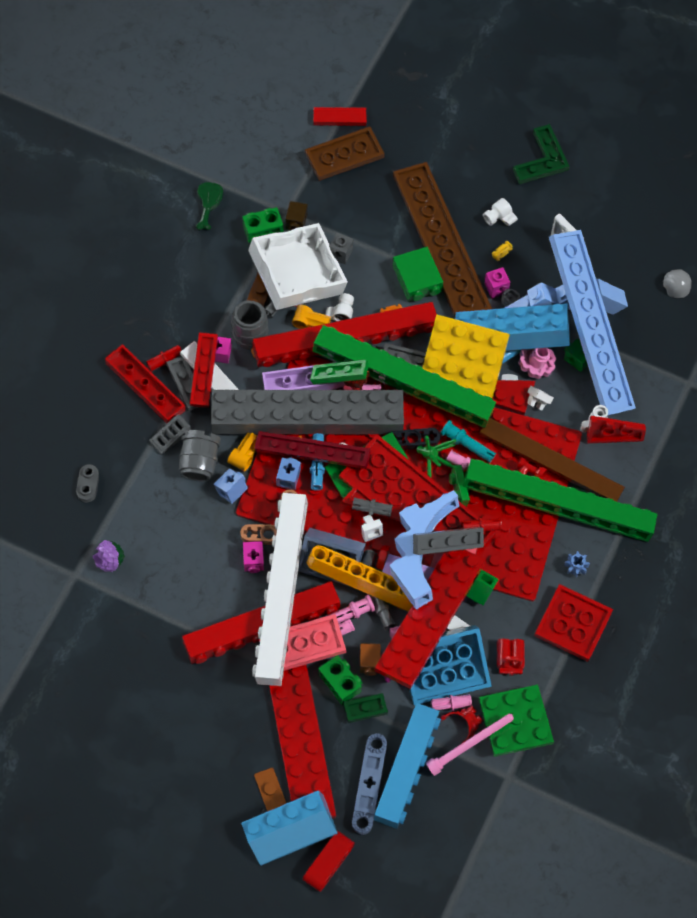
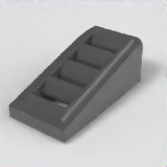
M178 414L154 435L149 442L162 455L181 441L183 433L191 430V427ZM171 430H174L177 434L174 435ZM166 434H167L168 437L171 439L170 441H168V440L166 439V437H165ZM159 439L165 443L164 446L158 442Z

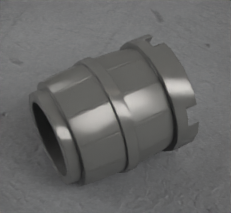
M250 300L241 302L234 308L231 320L233 341L241 345V348L251 350L253 339L265 337L269 334L266 311L260 303Z
M187 430L183 433V444L179 455V472L182 477L196 481H208L213 477L221 441L219 436L213 433L207 436L204 435L205 431Z

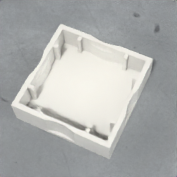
M319 223L295 228L288 232L272 233L252 238L248 251L276 310L343 294L347 280L338 261L331 253L329 243Z

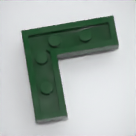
M550 124L533 129V134L544 158L513 166V172L519 185L569 170L570 166Z

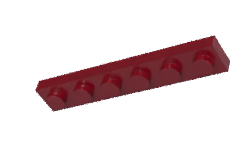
M262 431L258 432L254 447L256 452L367 469L371 453L370 448Z

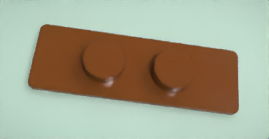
M273 768L254 775L267 812L287 804Z

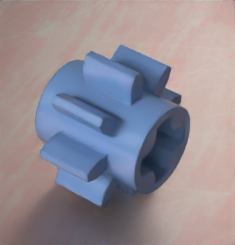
M578 551L573 556L569 554V561H565L564 564L565 567H569L568 574L572 573L575 577L580 573L585 575L587 571L585 568H589L590 565L585 560L587 555L583 556Z

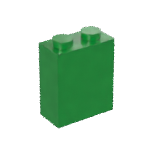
M428 246L393 257V269L408 302L419 301L423 297L435 296L442 292L443 280Z

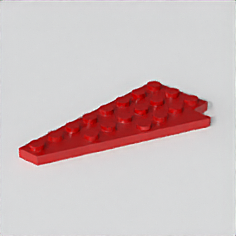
M377 434L364 447L371 450L367 469L347 466L339 475V478L352 488L342 500V504L352 507L354 497L369 501L374 499L379 503L392 504L390 517L380 514L376 515L401 522L399 512L404 508L417 504L421 509L425 504L439 499L445 493H449ZM459 501V507L447 514L432 532L461 529V521L478 520L479 517ZM496 531L484 532V545L492 538Z

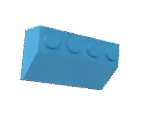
M315 791L242 822L248 843L261 866L338 834L325 797L320 791Z

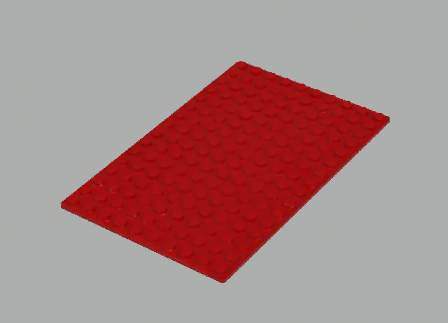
M310 356L307 359L291 360L287 369L335 362ZM366 376V379L359 380V385L361 383H364V385L381 384L380 390H397ZM403 392V430L435 428L441 433L445 424L450 420L459 429L466 430L468 436L496 453L490 463L491 465H499L511 471H520L517 466L523 457L480 436L479 434L483 427ZM494 408L491 419L575 461L582 436L581 431L500 408ZM281 434V435H288V436H294V437L302 436L303 438L312 439V435H313V434ZM376 434L323 435L326 442L338 444L343 442L351 446L364 447ZM377 434V435H379L380 437H383V436H385V435H387V434ZM429 434L430 440L433 441L435 437ZM410 435L407 440L410 443H416L418 438ZM440 435L439 444L450 441L452 439L448 438L445 435ZM402 436L401 440L402 444H404V436ZM461 444L438 451V456L444 460L447 459L450 451L453 450L465 458L469 457L488 463ZM417 449L403 450L409 461L427 474V459L422 454L417 453ZM257 452L246 483L248 489L242 494L236 510L237 516L266 525H275L276 517L279 518L280 512H278V501L281 500V495L284 491L291 490L276 486L279 466L282 458L294 457ZM294 458L301 462V471L294 491L297 494L306 495L308 501L304 536L309 528L366 543L364 553L365 550H372L377 553L376 557L379 556L383 545L390 546L389 554L402 558L396 549L394 539L399 534L407 532L401 522L376 514L371 515L374 521L380 519L383 526V536L365 542L362 537L361 525H364L363 517L370 515L369 512L352 510V507L342 504L343 499L326 470L323 474V489L312 490L310 474L312 460ZM526 459V462L538 469L541 467ZM431 460V479L447 492L453 491V485H450L449 474L452 468L439 462L441 466L438 467ZM323 462V467L325 468V466L331 463ZM548 470L543 478L545 481L556 482L565 487L568 486L569 482ZM529 472L526 474L528 476H534ZM467 489L470 498L467 505L469 510L479 518H500L502 522L501 531L495 530V534L484 547L477 548L476 555L486 559L481 570L499 579L493 589L494 591L534 601L559 516ZM435 553L423 554L422 564L431 567Z

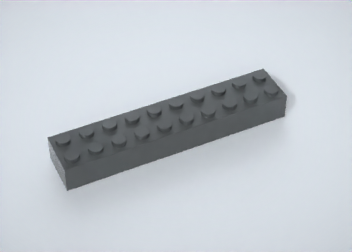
M212 390V433L258 434L259 431L275 434H388L391 431H403V390Z

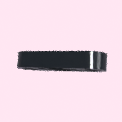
M435 428L391 431L403 450L417 449L418 446L425 447V436L429 437V434L435 437L433 441L429 438L430 446H436L440 441V432ZM410 435H414L418 438V441L410 443L407 438ZM402 436H404V444H402Z

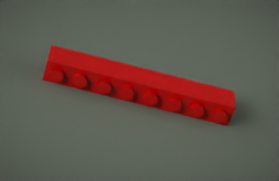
M332 581L295 594L290 627L306 621L319 619L322 615H329L340 609V600ZM266 605L182 636L191 664H200L209 657H219L228 650H238L247 643L259 642L258 631L259 627L263 626L261 611Z

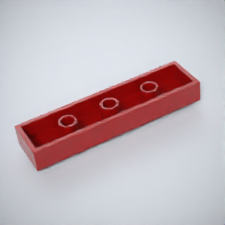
M123 344L105 358L106 365L166 423L178 414L181 415L186 411L185 404Z

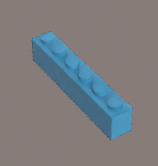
M416 703L376 809L374 821L396 829L399 823H404L407 814L404 811L406 804H411L414 795L411 792L413 785H418L421 774H418L420 766H425L428 757L424 754L427 748L431 749L435 738L431 735L434 729L438 730L441 719L438 718V710Z

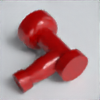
M524 458L520 460L517 466L522 474L526 475L529 472L542 480L547 473L546 468L540 467L538 469L527 463Z

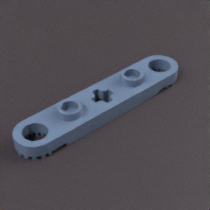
M377 733L372 734L367 739L352 819L353 830L361 835L369 833L373 826L387 748L386 738ZM373 740H380L383 745L376 750L371 746V742ZM368 779H372V783H375L371 788H367V784L364 783ZM361 818L366 819L368 826L365 829L359 828L356 824L357 820Z

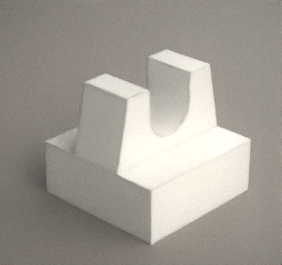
M530 386L527 392L530 394L527 403L534 406L538 401L536 408L543 410L547 403L551 404L554 398Z
M371 515L363 517L365 523L361 525L362 537L365 542L383 536V526L380 519L374 521Z

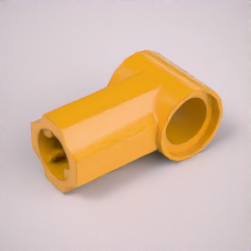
M298 305L292 325L298 329L330 323L331 317L313 312L306 305Z
M247 433L238 448L233 449L227 463L244 472L247 471L256 452L254 447L258 435Z

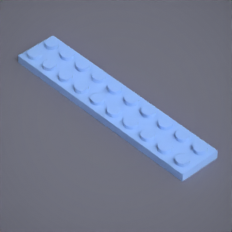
M577 230L554 234L549 237L599 403L608 409L607 416L633 410L636 407L582 232Z

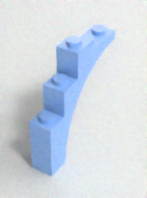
M596 279L607 313L615 314L628 307L624 290ZM542 282L527 290L528 295L505 307L515 308L567 303L568 310H571L563 284L553 288Z
M454 490L443 494L433 502L425 504L421 509L417 504H414L399 512L401 524L407 532H403L394 538L396 549L402 558H398L390 564L392 577L415 609L432 601L433 596L422 570L423 554H413V534L432 532L447 514L459 507L458 495Z

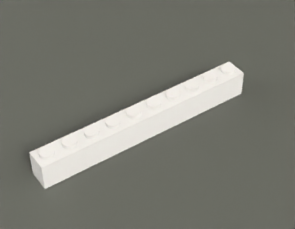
M283 493L282 500L278 501V512H280L279 518L276 517L275 529H277V534L273 535L272 539L274 553L270 554L269 564L272 567L271 572L268 571L267 573L269 587L264 592L266 607L262 608L261 611L263 626L259 627L258 631L260 646H256L255 657L258 659L257 665L254 664L252 676L255 677L257 684L282 685L308 506L307 497L304 494Z

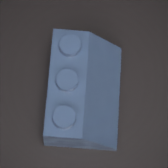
M309 528L304 537L298 571L344 584L309 568L307 559L312 549L318 545L324 546L361 563L366 543Z

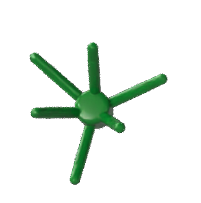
M425 436L426 446H418L417 453L422 454L427 459V475L430 478L432 476L431 460L438 467L441 466L439 463L441 462L453 469L454 465L440 458L438 451L455 446L456 439L436 446H430L429 437Z

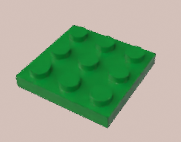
M538 685L479 697L486 728L507 714H512L514 717L513 721L488 736L494 757L554 743Z

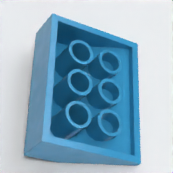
M472 625L444 632L412 688L409 689L414 705L416 703L430 702L432 699L446 698L449 695L454 696L492 687L480 629Z

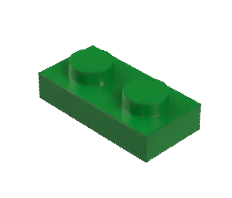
M457 465L453 467L449 474L450 485H453L454 491L458 495V501L467 507L470 498L467 488L463 487L465 478L462 465Z

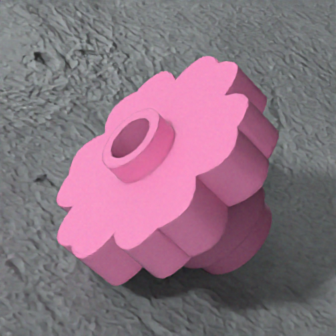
M548 348L522 349L519 353L520 359L518 364L522 371H528V376L531 378L540 379L542 376L548 377L555 369L554 362L556 361V356L553 350Z

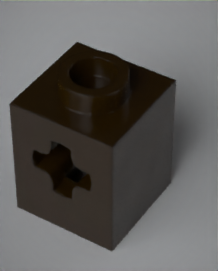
M294 201L289 202L285 219L286 229L293 230L305 226L308 204Z

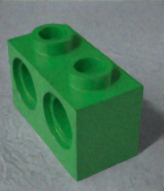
M277 207L267 208L264 211L252 212L242 216L243 228L248 243H251L254 237L284 232L283 222Z
M337 655L318 668V675L338 702L343 705L345 701H350L361 693L362 681L357 674L353 675L349 670L350 665L348 662ZM334 668H337L341 672L335 675L332 674L330 671ZM344 684H350L353 688L351 690H345L342 686Z

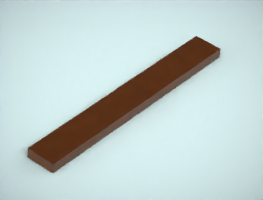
M491 418L486 427L480 431V436L546 468L548 471L599 497L611 498L618 502L625 489L624 486Z

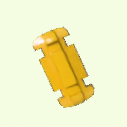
M505 241V244H502L496 251H493L492 257L499 261L500 258H503L512 250V244L509 241Z

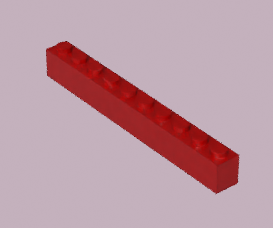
M433 302L255 338L253 339L252 349L257 366L270 367L276 363H288L291 360L307 359L310 356L319 355L312 351L314 341L323 325L333 327L340 333L349 334L361 342L378 344L381 341L396 340L399 337H412L418 333H431L437 313Z

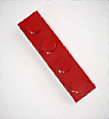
M199 333L190 406L209 408L218 334Z

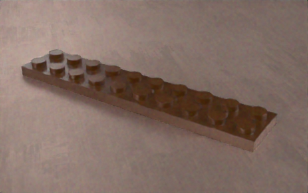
M427 162L393 171V177L423 246H428L443 280V292L454 317L456 312L492 309Z

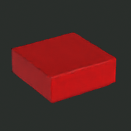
M383 545L381 547L376 564L378 569L383 570L390 546Z

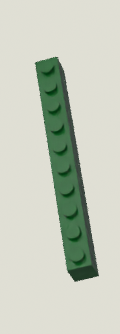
M323 325L314 341L312 352L337 363L367 360L369 366L366 376L397 390H403L406 394L480 427H486L494 411L496 401L491 397L482 396L471 388H464L455 381L446 380L437 373L428 372L419 365L410 364L401 357L392 356L385 350L374 348L369 343L356 340L349 334L340 333L333 327Z
M471 459L467 467L463 487L646 542H649L654 534L657 513H653L648 509L633 507L631 504L619 503L611 498L599 497L593 493L582 492L573 487H565L556 482H548L539 477L528 476L519 471H511L499 465L485 463L482 460Z

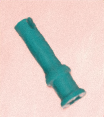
M449 420L445 424L440 435H445L452 440L456 439L454 444H461L489 464L496 455L495 452L468 436L466 430L459 429L452 424V421Z

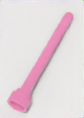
M505 715L439 759L437 757L428 760L426 764L434 776L442 772L441 769L444 768L443 765L513 721V715Z

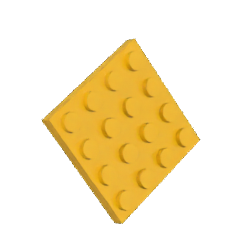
M437 314L422 368L428 372L437 373L446 380L455 381L464 388H471L482 396H489L493 399L510 334Z

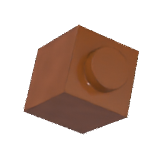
M360 644V673H364L367 676L376 675L375 666L381 658L380 644Z

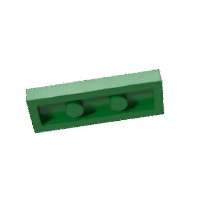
M367 360L314 365L310 380L312 384L366 379L369 364Z

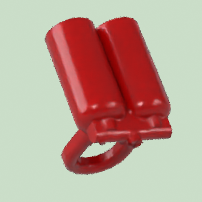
M498 639L497 668L499 669V674H509V676L523 674L525 667L524 640Z

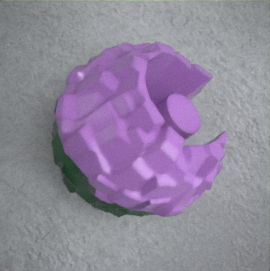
M106 540L99 544L96 548L98 553L93 555L96 567L110 572L115 571L125 558L124 551L120 545Z

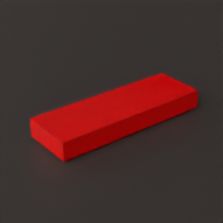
M314 107L313 125L366 126V108Z

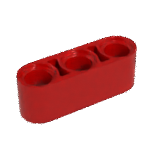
M337 831L338 834L333 835L302 879L319 892L323 890L355 845V842Z

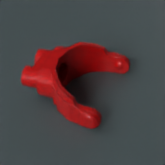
M473 705L468 709L464 708L460 712L453 711L440 717L441 721L453 715H461L466 719L469 725V734L462 743L473 737L475 731L479 728V724L484 721L480 715L477 716L475 714L477 710Z

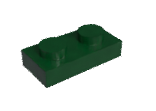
M383 693L345 701L343 704L348 723L388 714Z

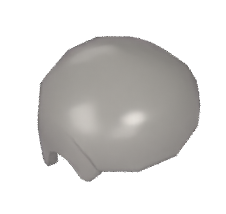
M681 269L671 270L664 276L663 286L670 297L683 298L690 292L691 278L688 273Z

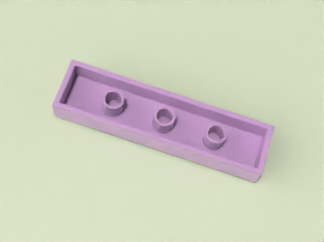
M313 366L262 373L264 390H332L343 388L344 385H359V380L312 384L310 378Z

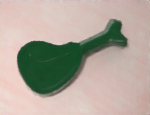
M205 182L200 184L197 190L198 197L203 203L201 220L196 224L197 230L211 229V226L208 224L209 213L218 207L223 198V188L221 185Z

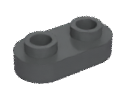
M85 465L79 471L76 493L78 499L85 503L93 501L97 494L99 472L94 465ZM91 471L92 474L86 475V472ZM84 489H89L88 492H83Z

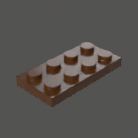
M371 127L305 149V154L319 181L384 158V152Z

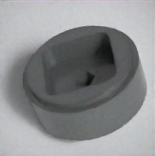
M506 289L502 294L501 301L505 306H508L519 300L520 294L514 289Z

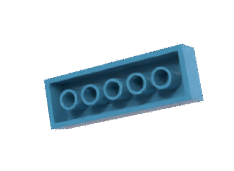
M567 303L456 312L455 315L456 320L510 334L506 351L570 346V318Z

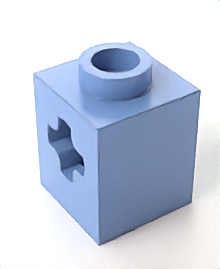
M282 458L276 477V486L295 490L301 471V462L294 458Z
M230 468L214 483L219 496L231 504L248 489L243 474L234 472Z

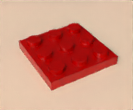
M559 584L534 636L589 662L613 609Z

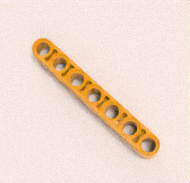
M318 545L312 549L307 559V565L312 570L408 612L411 609L412 603L392 576L324 546Z

